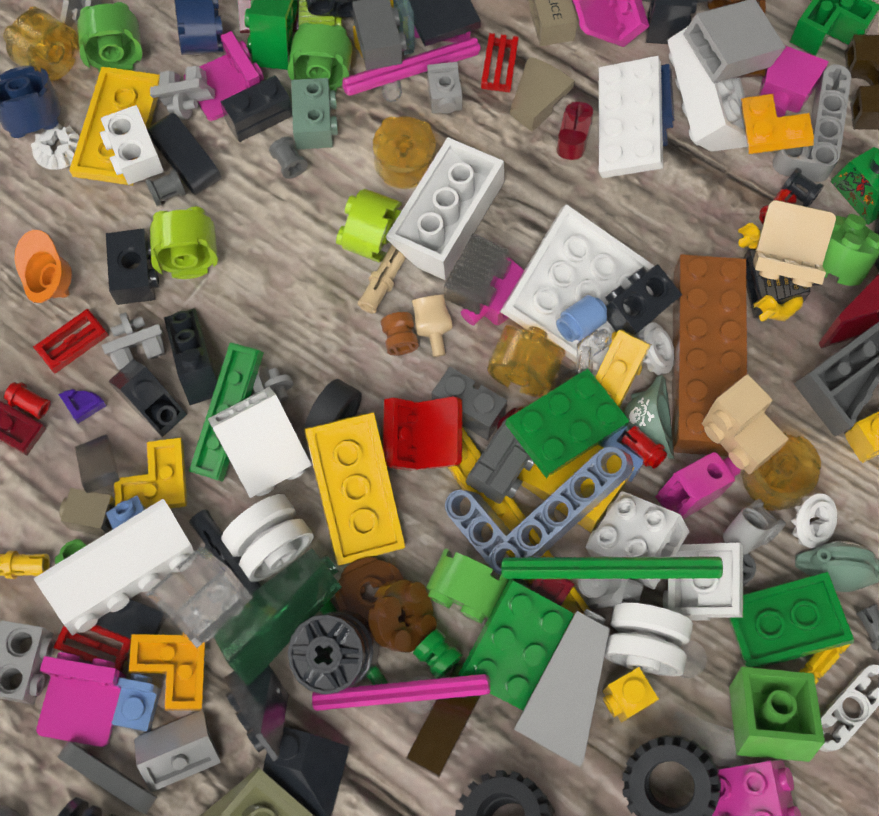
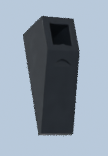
M196 309L178 311L171 316L164 317L177 375L189 405L212 399L218 379Z
M259 653L224 677L231 690L225 695L237 712L235 714L247 731L246 735L259 753L265 749L272 760L275 761L279 758L289 695L262 653Z

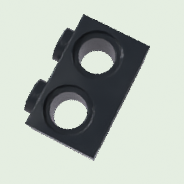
M659 264L648 271L641 267L628 278L631 283L628 287L623 289L620 285L605 297L608 301L605 305L607 308V321L616 332L622 329L635 335L680 298L682 294ZM646 285L651 288L653 296L648 293ZM623 304L629 307L631 315L626 313Z

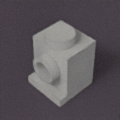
M458 62L427 65V85L432 113L448 114L462 110V91L458 73Z

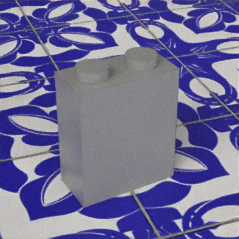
M746 0L697 13L683 33L713 84L771 67L786 48L756 0Z

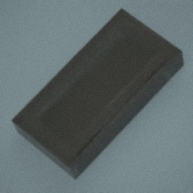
M107 434L75 446L81 483L86 493H91L120 480L112 443Z

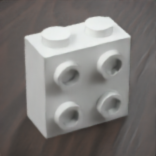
M621 491L616 500L609 505L606 515L598 528L591 533L585 548L591 557H674L690 531L679 513ZM631 579L651 589H655L660 579Z

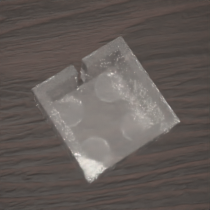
M201 546L176 567L196 591L192 597L171 572L146 593L165 618L196 648L203 642L210 640L224 623L231 617L238 615L253 598L232 570Z

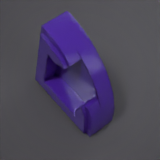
M71 389L58 394L78 424L107 406L93 392Z

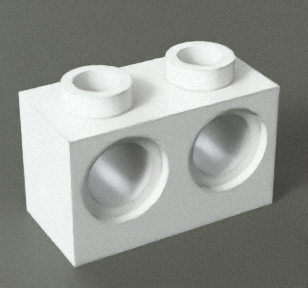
M137 105L101 117L105 128L104 131L100 132L101 138L107 150L113 148L115 155L110 157L111 163L117 175H124L128 185L164 172Z

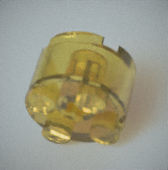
M36 6L30 7L3 32V39L6 41V49L10 59L20 67L33 66L34 70L41 72V68L46 70L51 81L65 76L76 61L73 58L75 48L79 50V41L75 30Z
M413 117L385 118L373 138L374 168L384 182L393 188L412 189L417 187L436 155V141L431 126L427 122Z
M506 325L491 355L487 372L493 379L508 388L510 383L521 386L520 393L528 396L542 397L551 388L566 351L546 339L548 334L538 327L530 326L527 331Z
M783 432L789 440L775 455L751 475L744 469L741 470L743 484L747 493L754 501L757 499L764 502L763 507L768 511L784 510L796 506L816 487L819 481L821 469L820 456L815 447L807 439L799 435L795 437L786 434L787 432Z

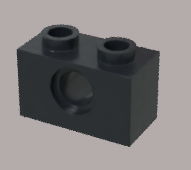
M145 228L106 233L109 292L115 303L121 305L155 300V288L160 286L158 272L151 263L150 239ZM133 264H139L134 269H128Z

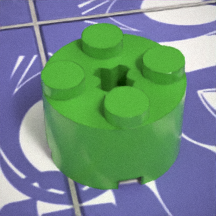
M117 2L114 4L86 6L81 9L77 30L82 62L89 68L90 65L98 68L99 73L101 66L132 70L133 64L137 60L140 62L142 58V44L139 22L136 16L129 10L128 5Z
M302 23L292 40L288 64L290 79L328 78L330 90L337 91V88L342 86L343 79L350 74L352 43L347 37L345 28L338 25Z
M849 214L847 218L836 216L822 265L826 271L825 278L830 273L840 277L837 283L856 286L862 284L879 257V234L866 227V221L862 217L855 214Z
M444 549L426 586V589L430 591L428 597L449 609L454 603L462 607L460 612L465 617L482 624L485 618L488 619L509 579L503 578L501 574L499 580L495 579L496 576L491 575L492 568L457 552L451 558V552L448 549Z

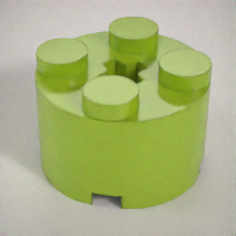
M366 188L360 190L357 196L351 195L345 206V214H348L345 226L342 225L338 231L336 244L341 245L344 250L380 263L387 253L382 251L383 246L390 243L386 239V235L401 213L397 208L402 206V202Z
M195 206L187 210L158 211L153 215V221L150 225L151 263L157 272L163 275L162 270L170 272L172 278L192 279L207 274L208 267L212 264L214 267L217 265L215 224L211 218L205 215L204 209Z

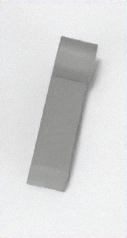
M831 65L825 69L815 90L811 124L814 144L813 146L777 150L773 159V167L779 174L790 177L799 168L802 170L801 174L813 182L825 181L831 175L841 153L851 84V74L847 68L841 65Z

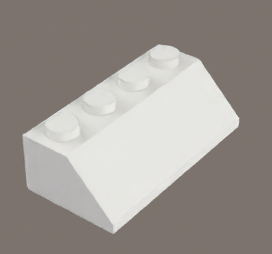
M686 27L667 41L670 49L669 59L677 75L675 83L682 94L684 102L682 109L688 117L690 125L689 136L694 144L700 145L711 152L748 147L741 109V98L746 97L740 78H731L713 84L683 35L687 29Z
M447 138L389 230L386 239L417 268L446 280L504 183V161Z
M162 499L41 573L34 580L64 626L74 635L77 632L82 633L94 627L98 619L108 612L121 610L129 603L130 598L141 591L148 592L154 589L161 579L171 572L182 571L191 563V560L196 555L169 506Z

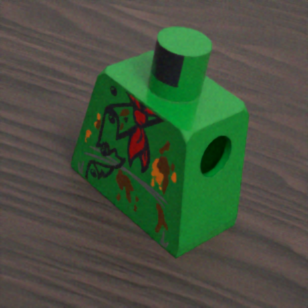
M873 147L851 160L831 180V183L860 217L865 219L867 225L876 221L879 216V149Z

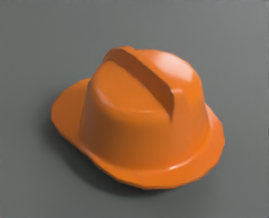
M31 230L25 233L18 241L14 260L27 298L34 303H43L50 298L68 297L70 295L69 286L72 281V269L69 263L59 256L54 242L47 233L42 230Z

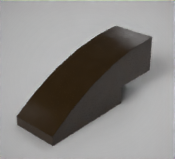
M457 663L449 678L459 677L458 674L462 665ZM481 695L437 699L413 743L406 761L440 778Z

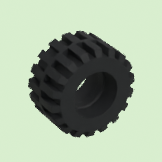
M678 735L660 736L641 745L628 759L626 770L622 776V781H624L622 793L623 798L626 797L628 800L627 808L629 812H634L636 816H712L717 807L721 790L717 765L711 759L712 756L707 750L704 751L697 742L687 740L683 736ZM677 762L691 773L695 785L694 794L691 800L684 806L678 808L668 807L654 797L650 789L649 780L652 771L659 764Z
M496 770L495 777L486 773L480 776L483 781L481 784L478 785L473 781L468 786L471 793L468 797L464 794L461 795L459 802L464 806L462 810H456L455 816H492L500 807L513 803L520 804L524 808L525 816H553L555 810L547 799L548 797L528 777L524 778L520 773L514 771L508 775L504 770Z

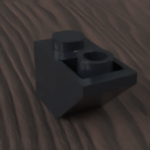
M134 359L108 381L128 405L161 437L187 415L147 367Z

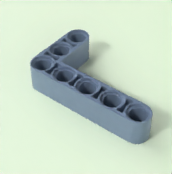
M609 446L601 449L512 531L508 529L487 502L475 492L466 490L453 491L446 498L445 510L450 519L497 574L501 575L502 559L508 550L513 551L515 557H541L630 476L633 470V460L627 452L617 447ZM618 454L622 459V466L618 472L611 474L607 470V460L611 456ZM586 479H592L595 484L594 493L590 497L585 498L580 491L581 484ZM467 497L470 500L471 508L468 514L463 515L460 511V503ZM564 502L568 507V516L564 521L559 522L555 517L554 511L558 504ZM487 523L493 528V536L488 542L482 538L481 534L482 528ZM537 526L542 532V538L539 544L534 546L529 540V532L533 527Z

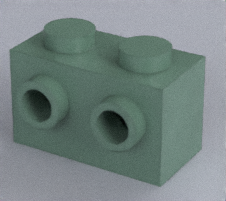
M328 78L291 80L293 135L296 150L333 148L332 135H338L337 116H331V109H337L336 91L330 90Z

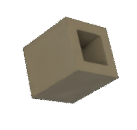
M70 488L68 497H65L60 505V521L70 530L103 536L112 530L106 512L115 507V499L107 494Z

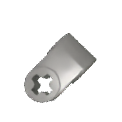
M760 499L744 507L723 533L725 543H740L743 546V555L748 554L761 545H767L786 525L782 519L777 520L763 507L764 502Z

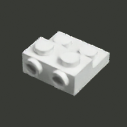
M740 543L682 544L674 557H721L723 561V575L719 579H668V590H665L663 593L664 609L682 614L691 621L710 620V617H743V546Z

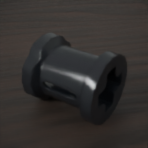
M797 168L787 179L782 189L790 190V194H794L798 200L803 202V206L809 207L820 194L824 185L821 183L815 184L802 175V170ZM796 185H801L802 187L808 190V193H805Z

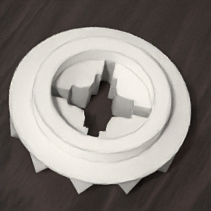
M58 124L52 129L44 130L41 134H35L36 140L31 144L33 157L38 164L52 170L63 169L71 165L79 135L70 126L62 127ZM59 139L61 145L57 146L54 154L51 146Z
M649 323L640 330V335L637 336L652 344L643 362L647 363L650 372H655L657 375L669 373L674 361L673 343L668 333L659 324Z
M813 492L811 496H803L802 505L794 507L797 514L791 520L795 525L792 535L798 538V544L809 548H817L828 542L833 535L837 524V509L834 501L826 494ZM815 516L819 517L818 520H815L810 524V518H813Z

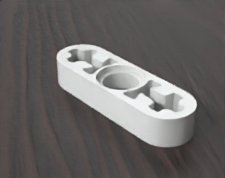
M870 665L860 670L820 715L823 728L833 726L837 720L844 725L839 726L833 732L832 736L836 741L830 740L825 742L819 750L831 752L842 748L878 708L879 688L871 690L866 696L860 691L865 690L870 684L871 680L869 677L879 676V665ZM846 698H853L859 703L861 713L858 718H850L844 713L842 704Z

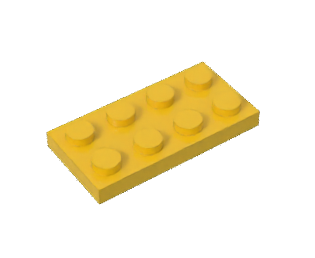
M101 66L69 169L72 177L128 185L124 175H117L111 163L110 157L115 155L113 148L107 150L101 138L100 132L105 130L101 117L137 105L146 128L149 127L158 101V97L153 98L150 96V87L159 86V74Z
M374 412L304 428L336 564L340 566L361 558L373 557L405 548Z

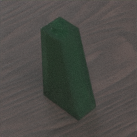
M311 548L208 627L225 660L247 686L290 643L291 637L299 625L314 617L341 588V585L334 577L339 571L327 555L320 558Z

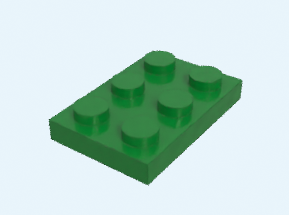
M587 368L507 418L505 425L542 474L548 478L626 427L630 421Z
M828 572L743 595V617H728L744 665L750 668H763L854 642V637Z
M509 579L458 676L487 674L491 685L490 694L524 710L568 628L574 613L520 583Z

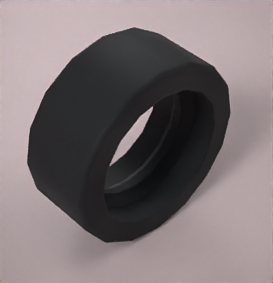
M340 379L331 381L314 402L308 414L305 428L356 416L362 400V393Z

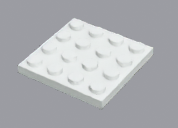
M566 204L561 208L500 312L585 370L588 368L596 376L609 350V347L605 344L615 330L606 321L605 324L582 340L569 342L558 331L557 319L560 318L563 311L586 295L599 298L606 305L608 301L605 297L620 285L625 289L631 284L628 278L641 267L648 271L654 265ZM646 285L648 293L653 296L651 288ZM623 304L626 313L631 315L629 307ZM639 331L637 334H635L634 336H636V337L639 336V335H640V331Z

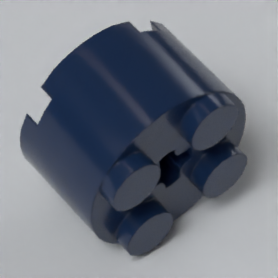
M174 0L181 55L223 52L221 40L223 31L221 16L218 14V0Z
M21 66L0 74V123L3 129L10 133L11 137L21 138L27 135V133L40 129L49 130L59 124L58 116L61 113V104L46 70L41 68V72L34 70L33 66Z

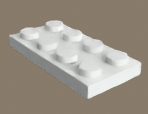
M659 56L599 67V173L601 177L607 178L662 169V86Z

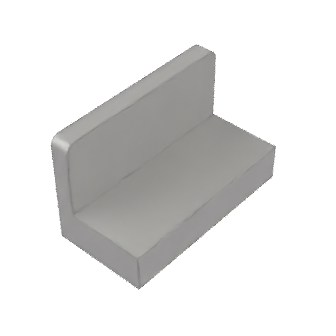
M198 711L134 739L136 765L150 792H154L221 763L219 752L208 730L204 711Z

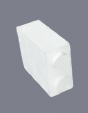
M270 387L208 418L250 498L255 495L263 496L268 494L275 488L276 484L285 479L292 480L301 476L305 469L311 466L280 401Z

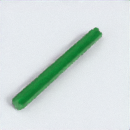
M505 557L502 559L501 573L505 579H719L723 575V561L721 557Z

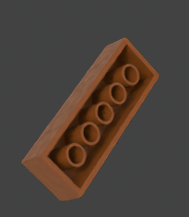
M680 254L673 272V283L682 294L673 303L672 434L674 453L709 455L715 452L719 456L728 457L729 453L720 443L713 442L707 436L702 422L715 400L747 375L746 259Z

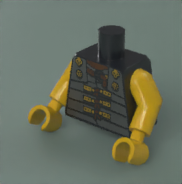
M748 223L738 229V233L744 236L739 239L738 244L741 248L747 246L750 248L743 259H746V289L753 317L759 318L762 322L768 318L787 321L802 308L804 301L810 294V287L792 283L793 278L780 275L778 280L759 275L760 271L755 270L753 259L760 238V230L754 223ZM813 283V284H812V286L821 285V284H817V283Z

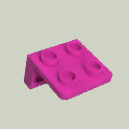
M572 0L577 10L581 30L587 35L625 47L650 27L642 0Z
M232 31L221 35L225 55L199 66L206 71L207 85L215 90V99L198 102V105L209 121H215L224 116L220 101L264 80L256 62L251 64L248 59L250 54L244 41L238 42Z
M58 652L57 658L44 656L40 671L51 677L36 728L37 734L42 737L64 741L70 740L71 742L91 746H107L110 741L113 729L112 720L121 687L117 685L118 679H125L126 675L115 669V663L108 660L94 658L92 664L79 662V656Z
M767 761L718 770L719 780H721L720 798L712 816H801L799 808L793 804L791 791L794 789V781L788 767L785 768L784 761Z

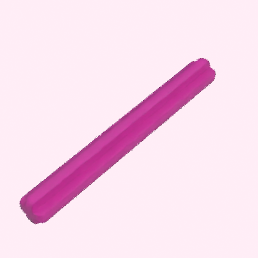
M472 37L402 59V64L367 70L345 77L342 87L345 94L351 96L426 72L427 65L457 62L479 54L481 47L477 38Z
M487 674L348 687L338 693L320 694L313 692L312 706L314 710L320 711L486 695L490 693L491 685L489 676Z

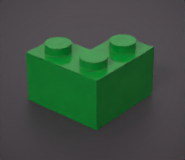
M251 0V8H246L245 27L250 28L247 49L252 54V63L256 62L259 67L288 70L293 40V24L298 12V0Z
M812 0L800 17L790 43L815 56L829 36L849 45L853 35L867 34L879 12V4L871 0Z

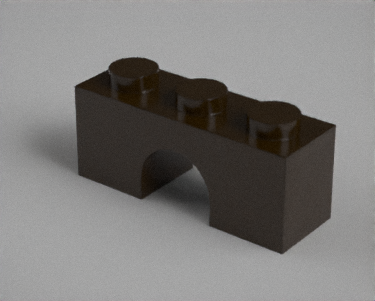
M853 35L845 51L846 68L849 70L851 78L863 79L871 85L859 86L850 103L853 129L879 130V35Z

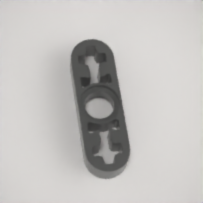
M68 740L57 756L61 761L144 814L148 813L157 799L153 793Z

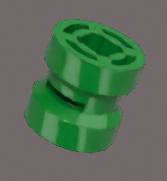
M439 629L429 634L413 651V655L420 662L428 664L430 673L436 679L442 678L463 657V654L456 647L449 646L446 642V636Z

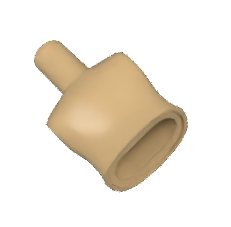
M434 295L412 300L415 312L416 334L429 337L433 357L446 355L442 335L452 329V320L446 307L445 295Z

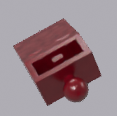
M879 274L836 318L819 342L821 349L854 339L866 329L879 322Z

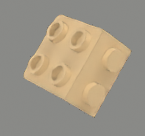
M779 200L771 201L753 259L755 270L760 271V276L778 280L780 275L793 278L792 283L804 287H812L813 283L822 285L826 274L822 265L836 216L830 211Z

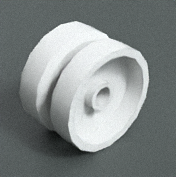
M284 494L267 497L242 512L230 523L221 537L222 542L233 557L242 556L239 565L251 582L263 580L282 570L300 556L314 538L312 531L303 519H293L296 514L295 508Z
M623 602L614 606L610 625L618 633L608 637L604 655L607 660L633 670L640 667L642 672L663 676H681L684 674L687 655L678 646L685 645L690 641L693 622L689 618L674 611L647 604Z

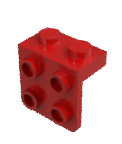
M454 396L422 402L394 397L384 399L383 453L387 468L417 471L460 465L462 461V400Z

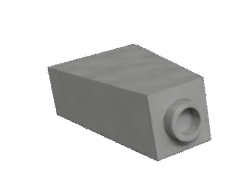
M588 609L585 610L584 614L576 611L514 730L581 767L585 757L610 630L603 625L605 621L603 617Z

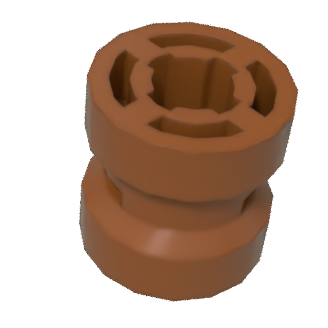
M396 312L382 318L381 327L383 333L387 335L385 345L389 355L401 356L417 350L419 343L417 335L412 331L414 327L412 314Z

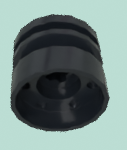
M341 610L311 617L300 624L291 637L288 659L290 669L300 684L309 691L331 694L338 693L368 677L376 666L380 650L379 644L371 633L369 621L358 613ZM330 646L333 652L330 654L331 659L328 660L325 654L328 652L327 647Z

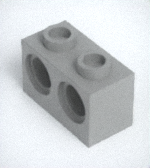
M1 620L0 699L34 705L36 696L39 697L45 684V676L40 671L44 656L52 657L55 641L52 639V632L43 627ZM32 637L33 643L30 650L21 654V643L26 638ZM21 673L22 682L20 686L11 690V678L15 674Z

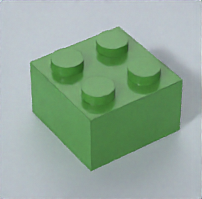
M750 667L740 668L729 686L736 755L810 762L825 743L814 673Z

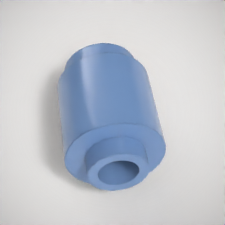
M586 295L561 313L560 318L556 321L558 331L569 342L580 341L606 323L607 308L599 298Z

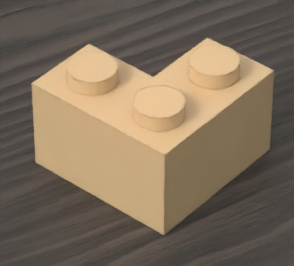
M747 374L715 400L702 425L707 436L713 442L720 443L726 449L732 463L737 468L744 469L751 475L775 455L789 438L764 413L773 399Z

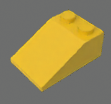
M595 446L548 478L542 474L535 463L530 471L523 468L517 478L523 481L521 484L523 487L545 501L604 447ZM616 455L611 456L607 460L606 466L609 473L618 472L622 466V459ZM630 476L577 524L592 533ZM586 479L581 484L580 491L583 497H590L594 493L595 484L592 479ZM564 502L558 504L555 509L568 516L567 505Z

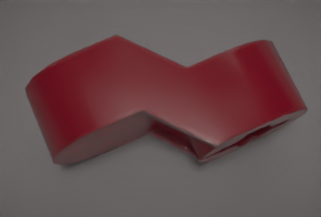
M572 102L567 105L564 111L557 142V154L561 158L577 160L584 155L593 118V108L588 103Z

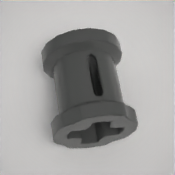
M289 136L276 140L269 148L272 158L277 159L282 167L281 173L287 179L301 175L308 166L306 159L301 157L295 149L294 140Z
M175 169L171 170L170 174L154 181L150 179L145 180L157 207L161 206V202L177 195H186Z

